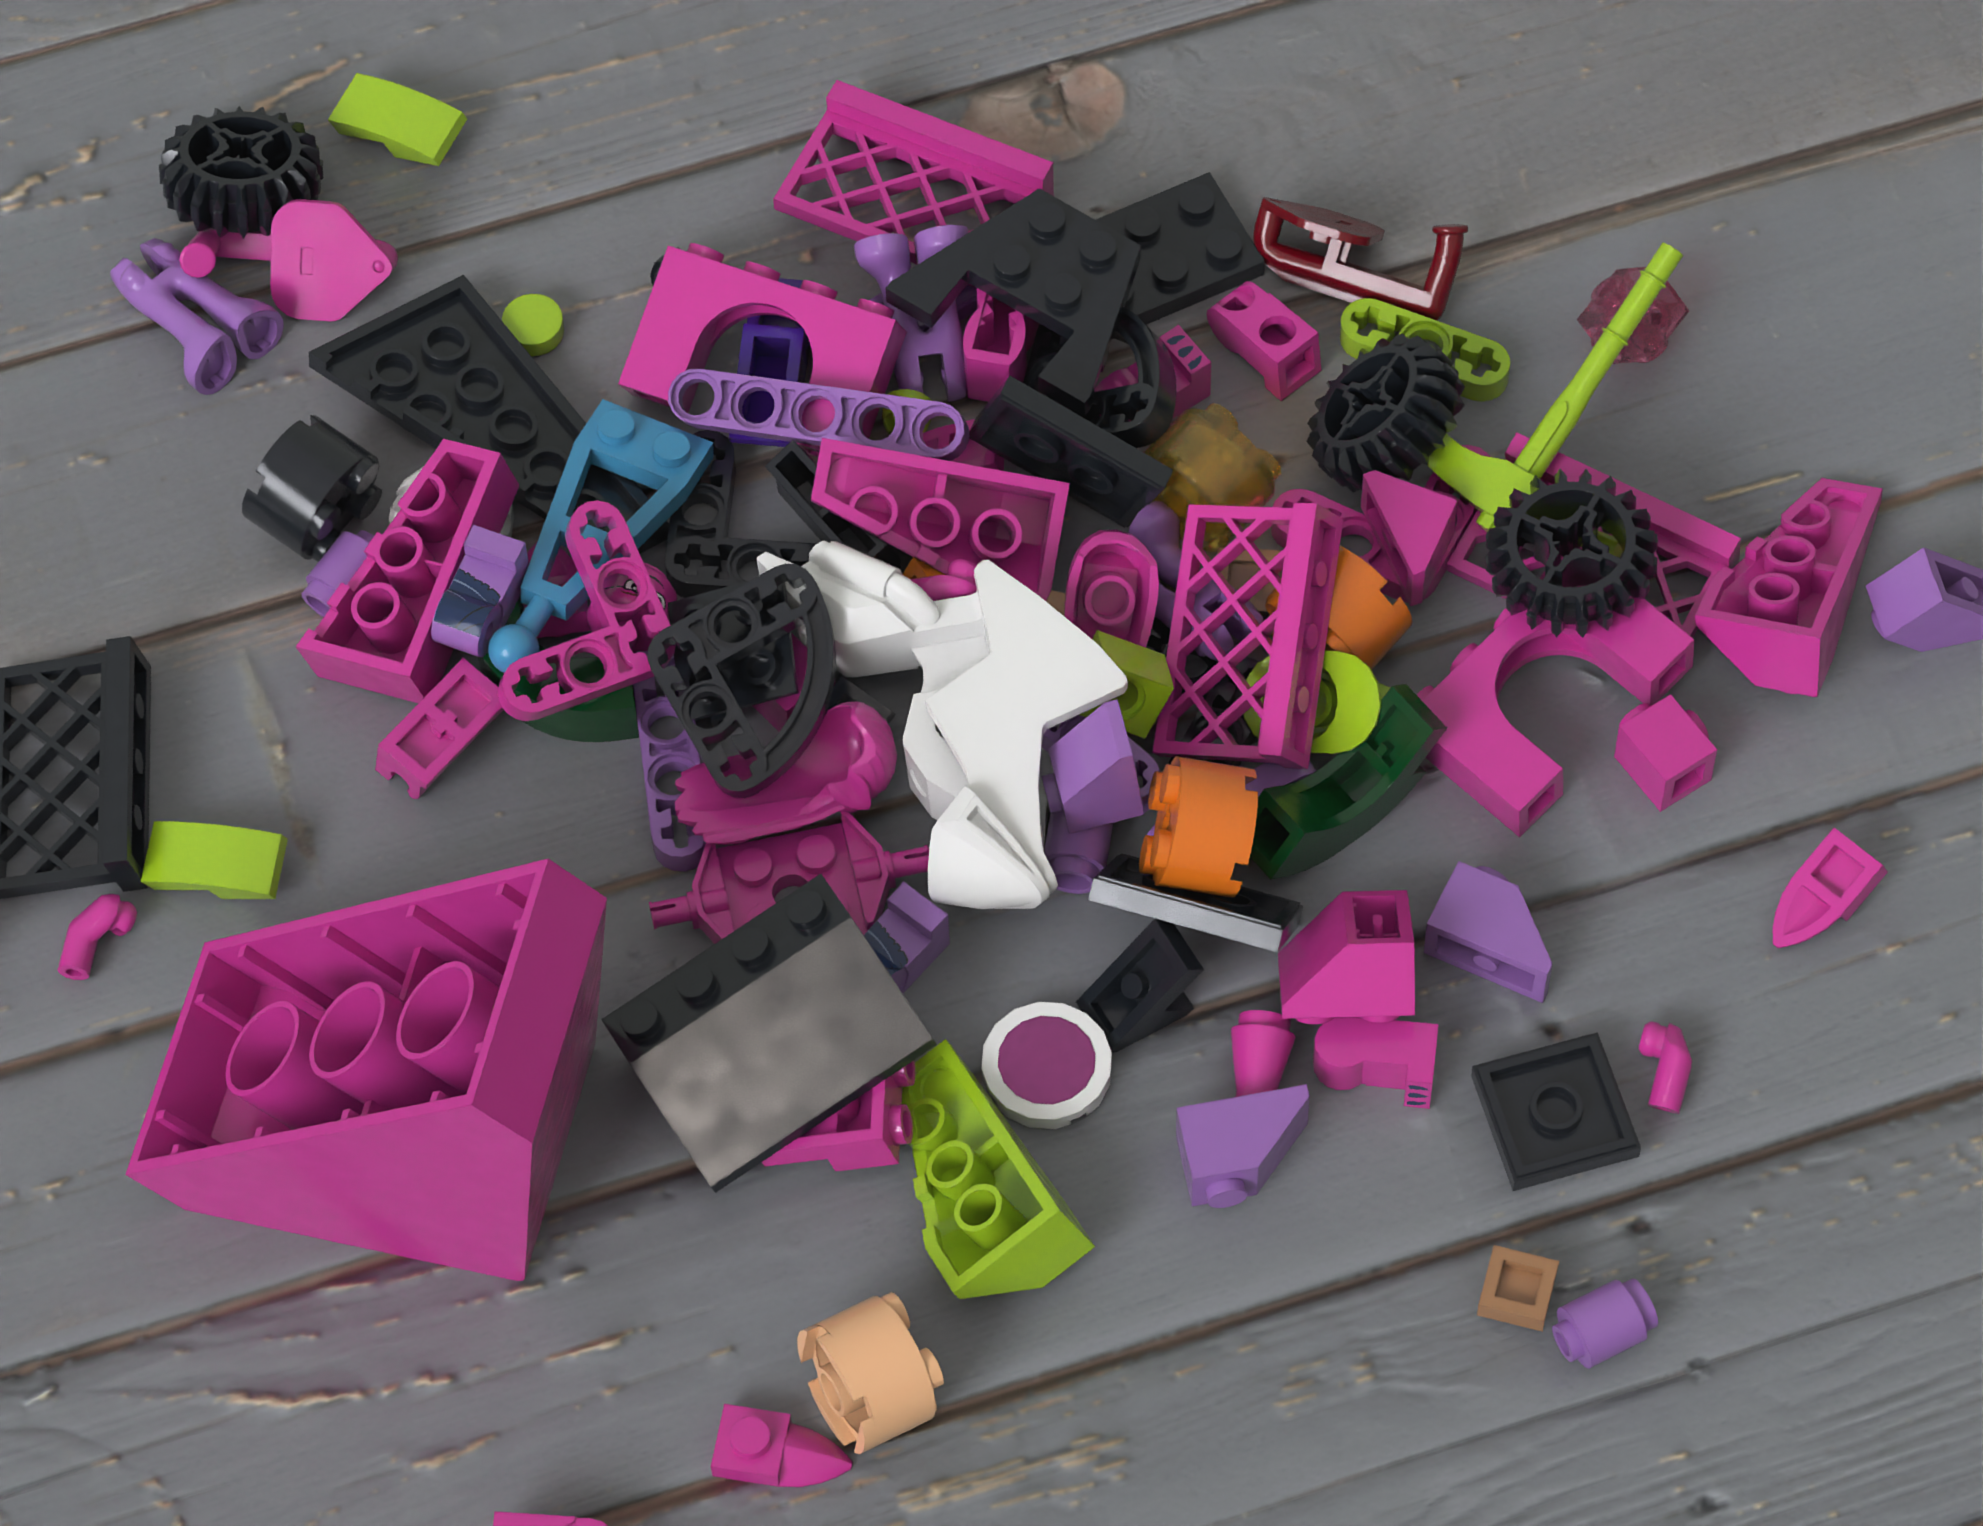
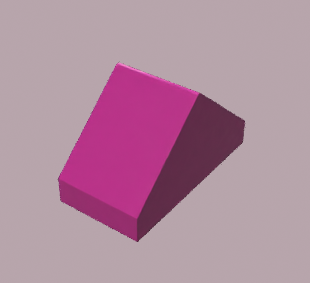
M548 858L205 942L125 1175L187 1211L514 1281H523L532 1257L596 1043L607 898Z

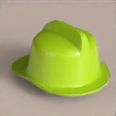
M1325 651L1311 753L1335 754L1352 751L1368 739L1377 725L1381 709L1379 683L1371 668L1356 655L1341 651ZM1270 655L1258 662L1247 677L1246 681L1251 687L1268 672ZM1265 695L1260 699L1263 704ZM1251 707L1244 713V719L1253 735L1259 739L1261 718Z

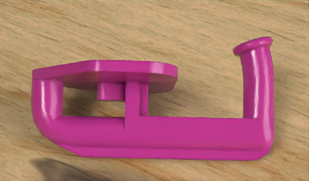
M306 199L292 200L284 204L273 217L271 231L268 236L256 231L247 233L243 239L240 233L228 232L219 238L216 229L210 228L205 231H199L189 244L184 247L179 258L183 271L189 276L196 278L205 277L212 272L215 267L216 257L271 261L270 289L276 306L284 314L292 318L329 322L337 321L344 317L391 274L398 262L396 249L385 241L374 239L345 206L337 202Z

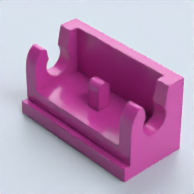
M462 658L378 744L375 770L387 780L397 773L409 785L407 790L409 796L413 799H418L471 742L502 713L504 709L500 705L498 698L499 687L466 659Z

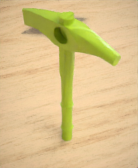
M1662 242L1645 270L1640 271L1641 276L1608 326L1602 328V335L1573 379L1550 407L1514 463L1504 459L1481 456L1461 446L1447 433L1443 438L1445 447L1436 449L1429 456V466H1426L1451 489L1481 512L1475 522L1486 532L1489 531V528H1495L1494 514L1497 508H1510L1509 496L1514 488L1531 495L1530 482L1535 475L1541 479L1577 424L1605 374L1623 347L1628 346L1627 341L1661 289L1666 288L1665 283L1683 257L1682 253L1677 249ZM1598 531V540L1609 546L1610 554L1620 558L1623 550L1614 536Z

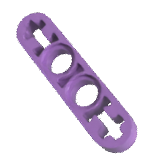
M637 651L644 652L648 657V651ZM674 655L667 666L673 665L675 667ZM655 677L633 684L653 850L656 859L664 867L673 871H688L698 867L706 843L703 841L702 836L693 834L692 830L694 827L686 825L689 837L688 846L675 848L672 815H676L675 801L681 794L667 795L656 787V783L667 772H683L697 764H701L700 755L685 729L676 738L669 740L659 739L650 732L651 725L658 718L664 716L678 718L665 695L657 697Z

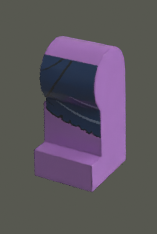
M473 524L464 543V558L449 589L444 592L436 608L432 622L431 638L437 643L477 657H484L488 653V645L492 635L499 628L505 626L521 595L520 587L529 566L525 542Z
M903 881L887 899L888 908L864 934V937L902 993L914 983L950 944L948 914Z

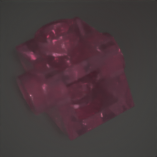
M1646 267L1616 269L1611 277L1602 281L1593 290L1591 302L1577 318V321L1591 338L1592 347L1595 346L1602 335V328L1608 326L1641 276L1640 271H1644ZM1668 280L1665 283L1666 288L1661 289L1627 341L1628 346L1623 347L1613 364L1647 363L1657 358L1667 348L1669 336L1689 312V309Z

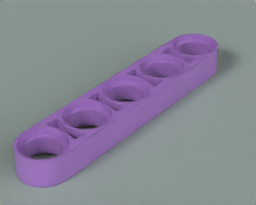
M688 369L680 373L672 381L668 391V403L672 412L686 425L696 429L788 442L794 440L796 443L820 446L822 438L947 461L958 458L966 449L969 441V427L965 418L953 406L938 401L707 369ZM704 382L710 384L714 391L712 407L701 415L688 414L683 407L685 391L695 383ZM755 391L771 393L774 399L772 415L762 423L753 424L747 422L742 414V406L748 395ZM816 399L830 401L835 409V417L832 424L821 432L807 430L802 422V414L805 407ZM880 407L890 409L895 416L893 432L882 440L874 441L866 438L862 423L867 413ZM936 416L949 417L956 425L954 440L942 449L930 448L923 440L925 425Z

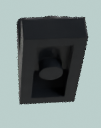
M1154 919L1082 994L1076 1003L1080 1010L1087 1013L1104 1031L1111 1052H1118L1187 1016L1194 1008L1184 990L1204 969L1175 924Z

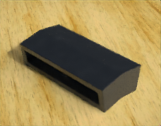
M794 440L765 465L767 470L776 479L778 493L821 541L829 543L837 541L848 546L838 534L850 528L868 548L869 552L867 555L901 570L899 555L887 542L825 508L817 512L800 493L797 487L806 481L813 487L817 464Z

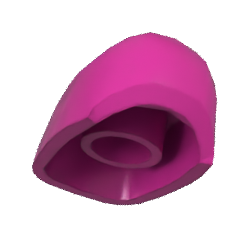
M1117 529L1099 530L1085 538L1077 549L1068 572L1064 617L1091 639L1096 631L1099 630L1146 648L1155 617L1159 591L1158 566L1147 547L1133 534Z

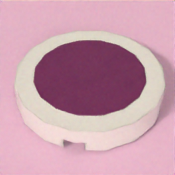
M1036 1002L1012 1010L994 1025L983 1045L982 1080L986 1091L988 1090L990 1097L995 1101L996 1107L1007 1118L1029 1128L1058 1129L1071 1125V1120L1080 1118L1085 1113L1087 1116L1099 1107L1110 1087L1112 1052L1104 1031L1087 1013L1064 1003Z

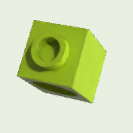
M1097 630L1092 640L1106 652L1126 675L1128 681V689L1125 693L1112 699H1118L1126 732L1145 739L1174 690L1166 657L1162 653ZM1101 705L1094 707L1079 715L1083 717H1088Z

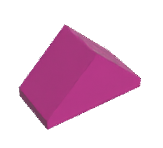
M1374 470L1363 474L1361 509L1410 607L1423 602L1453 537L1458 500Z

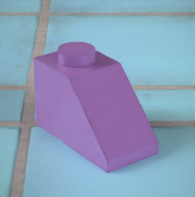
M1923 547L1866 585L1873 606L1871 612L1873 624L1881 636L1888 641L1924 652L1983 639V569Z
M1118 699L1103 703L1048 748L1053 773L1043 775L1041 778L1050 813L1063 811L1069 834L1144 815L1134 758Z
M1458 861L1427 922L1424 953L1543 1003L1548 994L1552 961L1519 886L1509 882L1503 874L1485 866L1475 868Z
M1307 1084L1176 1108V1138L1192 1206L1209 1204V1206L1214 1208H1226L1243 1202L1248 1196L1258 1194L1308 1124L1310 1095Z

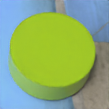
M526 294L517 297L507 305L503 312L502 322L530 356H540L549 353L560 344L563 338L564 323L562 311L553 299L545 295Z

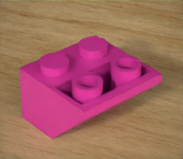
M1407 890L1341 892L1278 952L1282 1019L1295 1018L1297 1021L1305 1024H1323L1331 1021L1334 1017H1362L1366 1021L1385 1023L1394 1021L1399 1016L1415 1015V948Z

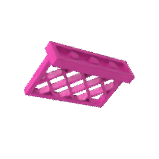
M836 80L826 97L827 110L773 198L774 209L854 241L892 232L905 235L903 229L934 220L936 227L946 225L943 217L972 208L975 209L982 225L990 220L984 207L986 204L999 200L1015 204L1039 188L1054 196L1053 162ZM833 134L856 143L860 152L829 161L824 148ZM896 158L911 165L914 173L883 182L876 163ZM818 159L820 164L814 165ZM866 167L874 185L843 194L835 175ZM825 178L833 197L813 203L796 197L802 185ZM950 179L963 184L968 194L937 203L930 184ZM920 187L928 206L897 215L889 196ZM880 199L887 218L865 224L853 219L849 208ZM908 240L910 262L918 265L914 242Z
M1516 432L1505 452V460L1514 463L1530 438ZM1558 452L1541 477V480L1547 486L1555 484V474L1560 468L1566 474L1567 482H1579V476L1585 469L1592 475V485L1599 486L1610 476ZM1612 477L1616 483L1615 496L1632 490L1633 495L1636 496V509H1647L1651 516V527L1648 530L1655 531L1658 537V550L1654 553V556L1657 557V573L1651 578L1656 577L1665 604L1655 608L1666 617H1669L1672 622L1693 638L1698 629L1695 625V614L1711 578L1724 566L1732 569L1739 563L1741 538ZM1477 510L1446 564L1447 571L1494 593L1492 589V578L1494 576L1489 575L1486 569L1467 561L1476 544L1486 541L1487 532L1475 522L1481 513ZM1600 526V527L1598 528V531L1603 532V531H1602V528H1601V526ZM1657 554L1670 560L1660 562ZM1534 556L1522 560L1530 571L1545 567L1544 564L1535 560ZM1689 568L1708 577L1700 594L1673 601L1665 574ZM1690 611L1681 625L1678 614Z
M1293 503V508L1188 505L1166 656L1174 690L1158 715L1152 753L1160 757L1178 756L1192 759L1276 763L1284 768L1308 769L1343 526L1342 518L1317 503ZM1206 522H1223L1229 526L1236 538L1211 560L1203 549ZM1239 523L1252 524L1244 530ZM1273 524L1289 525L1286 547L1268 562L1254 544V541ZM1246 549L1261 570L1235 592L1221 571ZM1281 571H1282V578H1280L1279 575H1278ZM1213 579L1227 600L1202 622L1194 611L1195 596ZM1271 582L1279 593L1277 610L1259 624L1245 603L1266 584ZM1237 611L1252 632L1226 654L1212 633ZM1274 632L1272 641L1269 636ZM1204 641L1219 662L1193 684L1185 673L1186 659ZM1261 644L1270 655L1269 669L1251 687L1236 666ZM1228 674L1243 695L1221 715L1217 716L1203 695ZM1265 695L1263 704L1260 699ZM1195 704L1209 725L1190 742L1175 741L1178 718ZM1253 707L1261 718L1258 746L1238 745L1227 728L1249 708ZM1219 736L1224 744H1214L1211 742Z

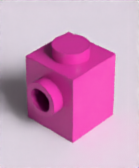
M1670 694L1652 706L1649 703L1640 704L1624 716L1619 724L1614 757L1661 812L1711 781L1717 749L1709 740L1708 731L1699 716L1692 710L1684 711Z

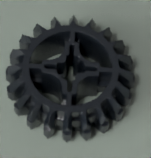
M238 106L235 112L227 113L215 108L213 116L208 118L193 115L191 125L176 126L175 136L165 140V148L161 155L162 164L159 165L160 184H163V196L167 201V207L177 211L179 221H193L197 231H205L210 228L216 229L219 238L228 232L240 233L243 239L247 233L256 231L268 236L273 217L284 204L297 199L318 200V194L321 192V180L324 178L323 160L320 159L315 136L305 132L303 123H289L286 113L269 116L266 114L264 107H260L255 112H246Z
M1400 334L1394 337L1391 342L1384 338L1380 339L1372 351L1362 348L1359 351L1357 360L1350 365L1343 364V372L1336 380L1327 381L1329 390L1325 396L1318 398L1314 403L1319 412L1314 414L1307 423L1312 432L1309 434L1306 442L1313 449L1312 457L1318 462L1319 468L1331 479L1333 478L1340 486H1346L1352 492L1362 490L1363 474L1375 470L1409 481L1412 478L1414 469L1421 464L1429 466V456L1436 449L1445 447L1443 442L1444 436L1458 426L1453 416L1459 413L1465 405L1460 398L1465 386L1459 380V372L1452 366L1453 362L1440 349L1435 348L1428 341L1425 342L1419 336L1409 339L1405 335Z
M1561 468L1555 474V484L1547 486L1544 481L1535 475L1530 482L1531 495L1514 488L1509 496L1510 508L1498 507L1494 514L1495 528H1489L1486 534V548L1489 549V552L1485 556L1486 571L1489 572V575L1494 576L1492 578V589L1496 597L1507 596L1506 609L1510 612L1511 616L1527 610V624L1532 630L1545 619L1551 621V632L1554 633L1556 638L1564 630V624H1576V631L1583 638L1588 633V622L1596 620L1600 626L1608 631L1610 626L1613 625L1612 611L1630 617L1634 611L1633 598L1645 599L1649 593L1650 581L1647 578L1654 577L1657 573V557L1654 556V553L1658 550L1657 534L1653 530H1648L1651 527V516L1647 509H1636V496L1633 495L1632 490L1615 496L1616 483L1611 476L1599 486L1592 485V475L1587 469L1579 476V482H1567V476ZM1600 526L1611 533L1618 541L1623 550L1622 558L1610 554L1609 546L1598 540V528ZM1522 547L1534 552V559L1545 565V577L1543 580L1535 576L1523 563L1519 555Z

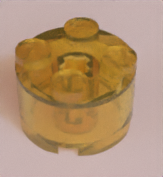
M1215 403L1210 404L1205 410L1191 408L1182 411L1170 424L1168 430L1143 452L1173 469L1165 488L1152 502L1162 501L1176 512L1180 519L1179 539L1182 541L1184 539L1188 505L1264 507L1274 496L1275 480L1281 475V467L1277 460L1269 452L1256 448L1238 430V423L1233 414L1225 407ZM1206 522L1204 541L1208 543L1203 549L1208 552H1217L1218 547L1225 548L1236 536L1226 523ZM1248 523L1239 524L1244 528Z

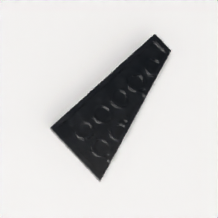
M464 275L309 351L310 368L435 449H437L443 439L501 453L519 483L514 500L546 520L574 441L586 425V422ZM591 464L573 513L584 503L599 500L608 502L616 507L627 522L649 499L633 480ZM592 519L588 520V525L606 532L610 531L608 526L597 527ZM667 520L638 548L640 554L667 540L670 527Z

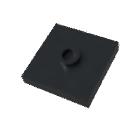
M1598 1032L1472 1066L1471 1077L1513 1191L1639 1157L1641 1146Z

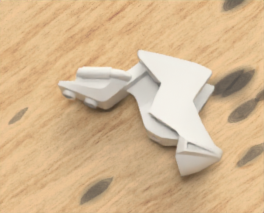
M827 541L819 542L809 552V561L801 567L805 568L813 576L825 601L835 639L836 670L846 677H861L919 669L918 666H921L923 669L924 681L921 693L913 694L903 735V745L910 789L930 816L937 820L931 832L928 860V893L932 902L976 909L1036 908L1047 900L1050 894L1058 887L1055 874L1044 854L1049 806L1041 776L1051 774L1053 770L1049 753L1042 748L1043 734L1047 729L1056 725L1058 730L1062 722L1124 694L1128 689L1126 675L1094 640L1043 598L990 560H982L974 569L976 593L933 601L920 586L902 575L899 568L837 541H831L830 543ZM764 552L756 558L759 575L782 564H793L768 552ZM788 581L785 582L789 607L791 609L799 607L802 604L799 594L806 588L803 585L794 589ZM803 624L795 630L799 640L807 647L806 630Z

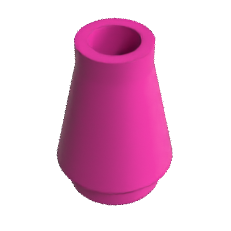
M1247 1010L1239 1014L1238 1025L1231 1028L1236 1085L1235 1097L1278 1089L1296 1036L1290 1032V1018L1282 1019V1014L1264 1010Z

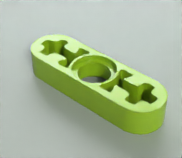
M1372 298L1356 300L1350 303L1342 313L1340 343L1344 351L1355 359L1358 358L1359 351L1362 348L1372 351L1377 341L1384 338L1390 342L1394 339L1395 332L1398 331L1400 332L1399 335L1403 334L1409 339L1419 336L1421 339L1435 342L1450 360L1453 351L1460 353L1459 359L1455 358L1454 368L1459 372V380L1465 386L1461 394L1464 398L1480 402L1490 401L1499 397L1508 385L1510 357L1506 349L1496 341ZM1368 323L1378 326V329L1372 330L1368 336L1358 334V329L1363 330ZM1481 363L1491 366V370H1487L1482 377L1472 374V370H1477Z

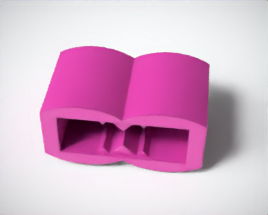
M977 288V310L969 319L963 336L966 394L970 399L989 402L1009 376L1023 383L1027 370L1026 352L1034 343L1039 323Z

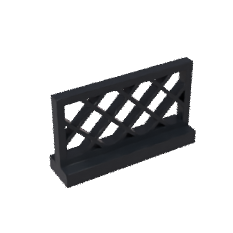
M131 636L107 639L106 652L0 668V899L116 882L123 892L148 888L146 884L141 882L149 845L151 665ZM101 673V687L83 705L66 693L82 676ZM38 683L45 691L21 715L11 707L12 687ZM60 700L73 710L75 714L51 738L39 729L36 723ZM99 711H100V719L96 716ZM12 719L15 723L10 727ZM89 723L100 731V742L81 761L66 750L65 747ZM29 732L42 742L44 746L19 770L9 762L10 751ZM58 755L74 767V769L49 793L33 780ZM98 767H99V774H97V773L95 772V770H96ZM9 774L13 776V779L10 782ZM88 778L99 787V798L79 817L63 803ZM28 788L40 797L43 802L18 826L8 818V807ZM57 811L73 823V825L48 850L32 836ZM97 823L98 831L95 828H93ZM7 830H9L10 832H12V834H11L8 838H7ZM87 834L98 843V862L93 865L71 868L62 859ZM24 844H27L42 856L25 875L6 877L7 862Z

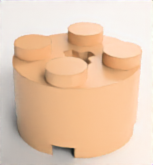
M892 1292L882 1297L872 1296L801 1330L797 1337V1347L801 1363L811 1358L814 1361L818 1378L808 1382V1386L821 1414L832 1432L844 1446L856 1441L854 1453L858 1455L933 1419L937 1411L933 1389L944 1384L943 1374L937 1359L928 1348L918 1349L908 1330L910 1328L908 1313L900 1298Z

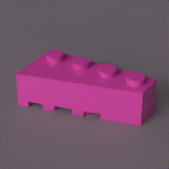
M447 439L442 440L398 502L400 507L398 514L383 534L377 532L365 548L366 559L348 584L345 585L341 582L328 600L327 604L330 609L314 631L308 628L296 645V648L317 677L419 703L441 681L454 648L437 643L431 638L432 622L438 603L444 592L449 589L464 558V543L473 524L501 533L519 488L518 481L501 453Z

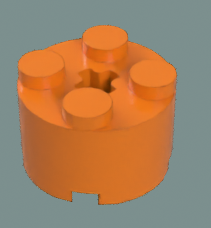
M1341 545L1339 547L1325 651H1341L1356 655L1373 670L1412 626V616L1401 597L1392 605L1380 592L1387 581L1366 561ZM1276 589L1266 599L1265 608L1270 615L1277 610L1279 593Z
M1178 756L1172 760L1171 764L1165 765L1163 772L1155 771L1148 796V808L1157 811L1154 836L1145 835L1140 852L1139 872L1152 875L1156 886L1229 898L1236 897L1242 882L1230 879L1235 863L1248 865L1252 850L1257 818L1258 792L1245 790V785L1257 779L1256 771L1251 768Z

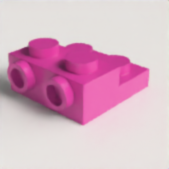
M912 1061L762 1162L764 1167L828 1159L836 1172L899 1164L900 1145L910 1144L913 1137L911 1114L908 1106L902 1104V1087L914 1085L916 1074L915 1062Z

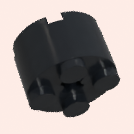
M310 415L311 426H308L301 420L294 423L279 437L262 459L256 472L265 479L258 494L247 488L242 503V513L245 518L304 559H314L319 562L354 516L364 520L372 513L381 498L382 489L374 485L379 470L378 458L318 416Z

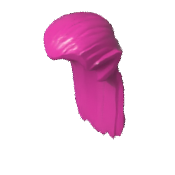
M863 702L838 704L827 710L815 737L794 765L767 788L746 798H736L724 793L716 785L705 764H697L681 772V777L675 780V786L682 792L675 801L676 816H678V822L694 827L692 830L693 834L702 836L705 843L730 845L744 843L758 836L798 829L816 821L825 820L836 812L854 813L857 810H869L871 800L887 788L895 772L897 751L891 727L873 707ZM740 754L727 757L730 762V768L723 773L725 777L736 774L741 781H744L752 776L749 765L757 760L755 756L744 759Z

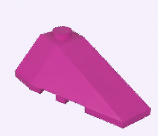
M822 438L810 501L945 575H948L949 564L954 560L964 559L975 564L980 563L982 560H990L1046 601L1052 589L1070 483Z
M1821 478L1781 514V525L1765 539L1757 536L1745 547V557L1732 569L1724 566L1711 578L1695 614V625L1755 686L1780 690L1787 694L1818 697L1835 655L1881 504L1882 488Z

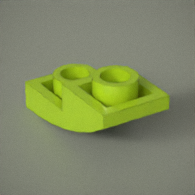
M356 73L328 118V121L341 135L384 143L396 158L439 166L467 121V117L462 111L411 88L377 77Z
M154 821L141 882L153 890H208L221 899H276L288 838L282 834L234 826Z

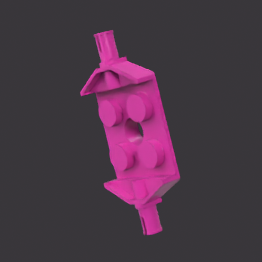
M840 811L841 823L717 849L716 844L706 843L692 883V891L686 892V896L649 902L653 927L655 930L659 927L692 921L693 929L700 928L716 944L776 904L774 899L782 889L792 886L801 887L819 874H822L864 935L882 915L889 890L896 888V878L928 872L929 848L928 845H924L923 847L890 853L889 850L883 851L882 846L849 812Z

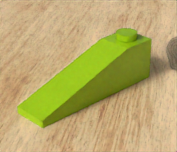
M947 1039L943 1040L916 1061L915 1082L913 1086L902 1087V1104L908 1106L913 1124V1137L909 1144L912 1147L917 1177L913 1178L915 1196L922 1203L926 1228L922 1229L926 1251L952 1292L959 1299L1043 1288L1091 1251L1095 1245L1067 1203Z

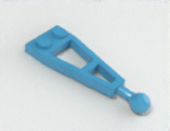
M602 399L574 441L520 587L521 603L527 605V607L515 624L499 628L489 641V658L499 671L505 673L513 662L539 652L537 636L551 615L567 621L589 599L578 571L563 587L547 580L560 546L568 548L565 538L566 528L591 464L658 490L626 522L638 549L687 500L713 459V442ZM587 524L581 535L584 539L594 537L603 553L599 563L593 564L595 569H598L602 564L611 559L623 557L621 553H617L613 558L609 559L604 548V540L608 532Z

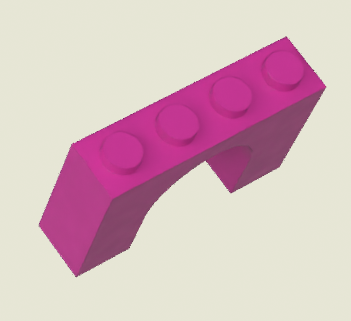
M690 243L687 251L668 245L618 382L631 395L670 408L668 391L672 381L680 373L688 369H704L712 348L726 330L750 317L775 315L790 319L801 325L809 339L813 355V368L809 384L885 394L907 331L895 319H892L894 310L880 303L860 298L857 307L835 300L837 291L813 281L803 280L800 288L778 282L781 274L764 265L746 261L742 270L722 263L724 255L706 246ZM699 383L689 386L683 395V407L687 413H689ZM816 399L810 402L802 414L804 427L812 432H821L827 429L835 417V409L832 403L825 399ZM880 408L869 411L863 420V432L868 439ZM797 443L808 454L818 457L820 446Z
M1545 571L1543 572V574L1541 575V577H1540L1539 579H1541V580L1544 579V577H1545ZM1633 598L1634 611L1630 617L1612 611L1613 625L1610 626L1608 631L1600 626L1596 620L1588 622V633L1583 638L1576 631V624H1564V630L1556 638L1554 633L1551 632V621L1546 619L1532 630L1527 624V610L1511 616L1510 612L1505 608L1494 624V631L1479 646L1475 643L1466 646L1453 661L1450 667L1451 673L1435 688L1429 685L1417 694L1447 727V730L1425 758L1520 838L1563 795V768L1513 727L1505 718L1497 701L1504 684L1515 671L1533 660L1554 655L1574 656L1595 664L1642 703H1649L1652 706L1693 667L1694 639L1647 600Z

